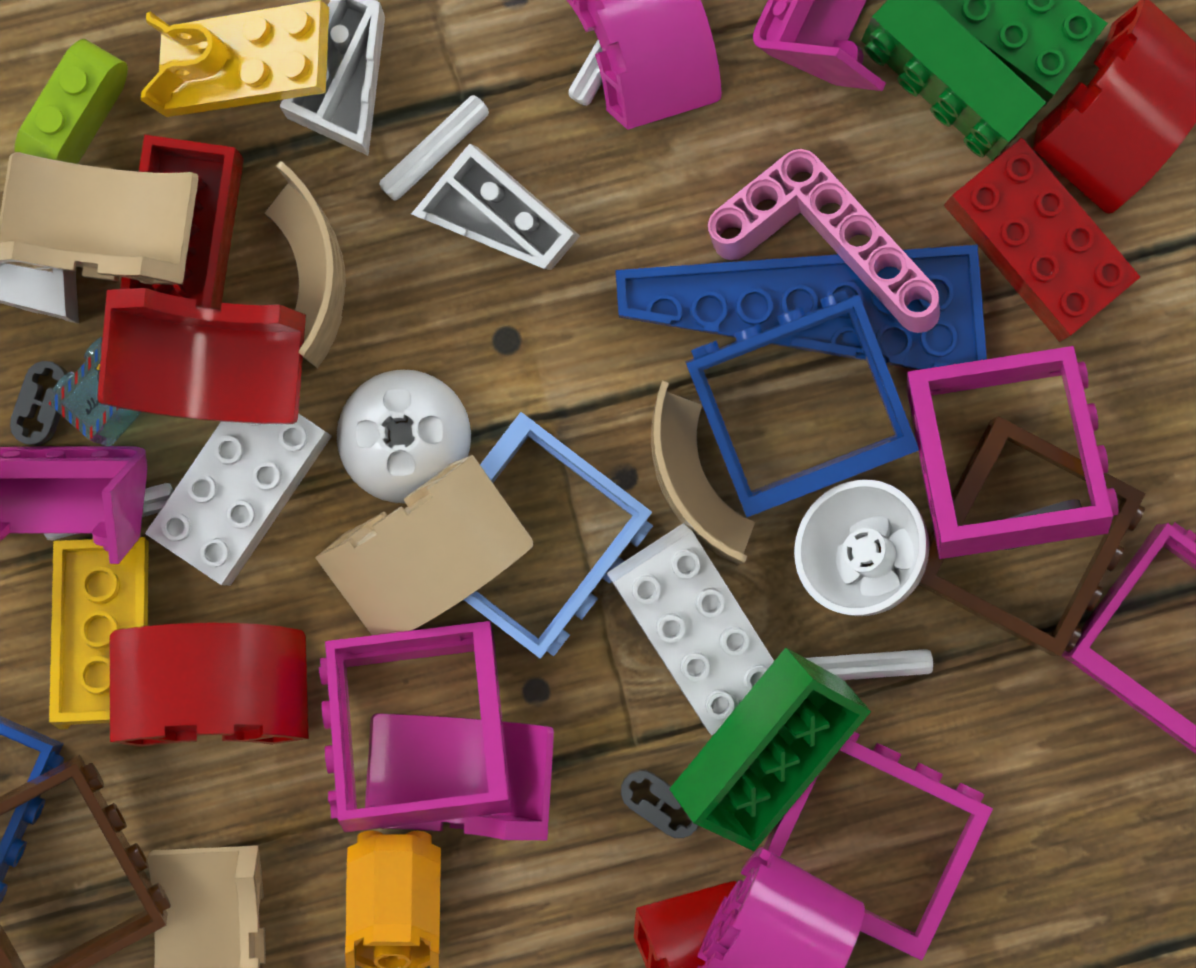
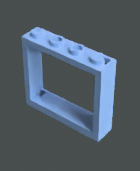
M520 412L480 464L492 483L495 482L529 437L632 516L539 638L479 592L475 591L464 599V601L541 659L546 651L555 656L570 636L564 630L568 622L574 615L582 620L598 599L591 592L601 579L610 584L611 580L606 573L624 562L619 556L627 545L632 543L638 547L649 533L653 525L647 519L652 514V511Z

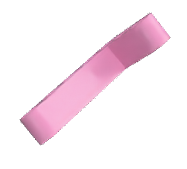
M797 149L784 155L716 209L710 216L708 231L717 254L727 260H738L749 254L796 215L801 213L903 327L911 332L922 333L929 331L938 323L940 306L938 290L935 285L819 158L808 150ZM799 172H808L812 174V176L804 182H795L791 180V178ZM770 199L777 202L769 210L762 211L756 209V206L763 200ZM827 203H836L841 206L833 214H824L819 211ZM735 227L741 229L738 236L732 239L720 237L724 230ZM862 234L871 238L863 246L856 247L848 243L856 235ZM885 267H895L900 270V273L892 279H883L877 275ZM916 299H923L931 304L923 312H913L907 308V305Z

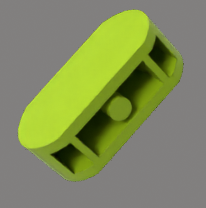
M86 39L75 42L66 51L21 125L15 140V153L20 152L78 164L124 88L128 74L127 63Z

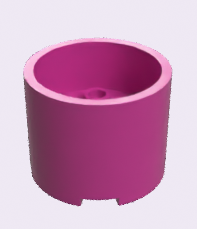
M760 847L752 854L742 868L741 874L746 876L744 881L739 880L728 898L724 897L697 956L705 961V965L702 967L698 965L697 968H845L862 926L865 906L863 902Z

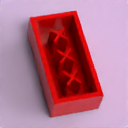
M144 134L139 172H192L198 174V186L183 284L164 285L144 284L139 280L122 277L120 289L147 288L173 296L196 299V307L221 311L244 158L235 147Z
M1022 137L957 190L944 204L945 208L1059 342L1075 333L1141 278Z

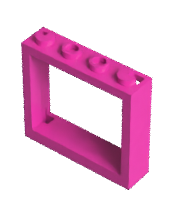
M1074 346L907 372L906 393L915 438L919 448L918 453L939 559L1108 534L1113 516L1119 513L1118 500L1114 488L1107 489L1103 473H1108L1107 453L1104 445L1097 446L1094 431L1098 430L1097 410L1094 403L1087 404L1084 389H1088L1089 386L1088 372L1084 361L1077 362ZM1062 375L1092 506L958 526L932 395Z
M1176 522L1172 526L1169 523H1164L1154 527L1083 625L1081 635L1071 652L1065 651L1062 657L1196 754V725L1090 648L1162 547L1168 549L1196 570V535L1190 529L1185 530Z
M490 621L325 641L326 658H320L321 667H319L322 685H328L329 701H322V717L325 729L331 728L332 745L325 746V762L328 774L334 773L335 790L328 791V802L331 809V819L338 818V822L344 832L512 812L495 641ZM475 652L488 793L357 809L347 667Z
M854 732L840 748V751L971 813L915 933L866 909L864 912L861 932L922 961L993 808L981 803L985 794L962 783H959L956 790L940 783L943 776L942 773L919 762L915 770L898 763L902 754L876 743L874 749L871 750L856 743L860 734ZM817 777L773 828L763 848L779 857L781 856Z

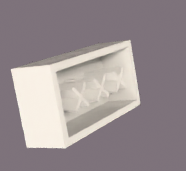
M299 413L295 424L220 422L145 534L220 585L231 586L332 435Z
M683 523L606 574L695 713L712 736L772 665L774 660L695 534Z

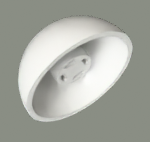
M415 370L388 371L364 382L347 400L340 414L337 426L339 455L350 477L367 493L381 500L393 503H405L404 498L421 487L449 464L468 457L471 445L470 422L461 400L441 380ZM408 419L407 423L400 422L396 424L397 421H406ZM390 430L391 441L387 443L386 441H389L388 431Z
M854 480L840 484L820 496L803 517L795 540L794 556L796 569L808 593L818 603L832 611L850 616H870L888 611L908 598L924 575L929 557V537L925 522L914 503L904 493L889 484L875 480Z

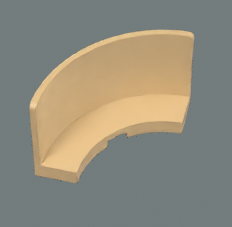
M20 152L12 153L9 156L0 213V263L53 272V268L75 271L76 267L83 268L82 276L87 278L118 281L119 276L139 280L144 284H183L198 186V174L192 172L152 173L116 170L52 160Z
M280 161L276 167L288 184L270 205L265 214L282 230L293 250L299 275V291L295 311L306 314L304 343L298 353L318 369L327 356L342 321L341 315L346 287L345 265L330 221L304 183L289 167Z
M662 380L654 407L651 426L652 457L661 491L670 509H672L679 521L693 531L701 544L737 565L743 564L747 558L744 555V551L755 522L743 517L730 508L716 494L704 474L697 448V426L702 405L667 392L669 383Z
M473 455L449 464L421 487L406 496L404 501L408 506L404 509L401 506L389 515L382 512L367 522L346 531L315 557L371 635L414 630L480 589L533 547L532 538Z
M258 846L153 850L149 853L148 865L151 884L153 886L159 883L171 904V907L166 909L168 913L166 926L154 932V968H260V964H266L265 928H259L260 899L264 898Z

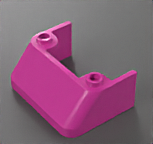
M866 0L767 1L755 27L753 41L758 48L769 56L836 86L883 91L886 85L883 80L862 65L864 58L862 49L854 42L848 41Z
M135 446L0 447V541L9 533H92L93 542L103 546L104 550L108 551L110 564H119L140 538L148 469L146 450Z

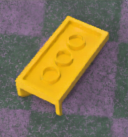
M321 0L175 25H168L152 12L146 13V22L161 33L159 72L142 90L141 100L165 117L326 93L329 7Z
M145 537L138 539L119 564H110L108 551H105L103 546L95 544L93 539L53 541L49 723L60 730L68 729L71 725L110 723V634L115 630L148 626L149 541Z

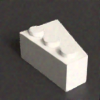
M330 0L328 4L329 28L326 93L283 99L280 108L287 119L368 156L385 15L380 2L376 0Z
M470 143L411 213L421 219L547 270H552L580 237L577 232L482 150Z
M0 263V304L79 324L76 269L75 271L53 268V272Z

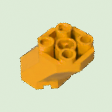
M367 830L357 835V843L347 848L346 968H356V965L362 968H425L428 966L430 968H439L441 848L432 844V836L424 831H411L406 834H383L379 831Z

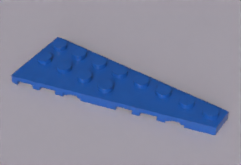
M978 245L903 250L938 290L940 306L938 323L929 331L922 333L911 332L903 327L838 254L615 270L619 318L735 338L734 333L756 324H760L762 331L779 325L778 315L798 307H803L805 314L822 308L821 298L846 289L848 297L854 294L860 295L887 365L921 370L987 359ZM885 267L877 275L883 279H892L900 273V270L895 267ZM916 299L911 301L907 308L913 312H923L931 304L926 300ZM848 313L771 343L773 345L866 361Z

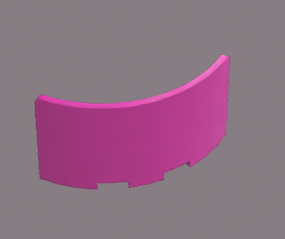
M566 0L577 14L585 31L594 30L597 35L602 52H598L595 56L602 78L606 111L627 130L706 106L721 99V79L715 44L701 0Z
M376 713L371 717L365 808L488 793L481 719ZM503 721L512 812L381 829L443 831V822L450 823V828L464 829V834L487 836L502 840L547 841L554 740L553 728Z

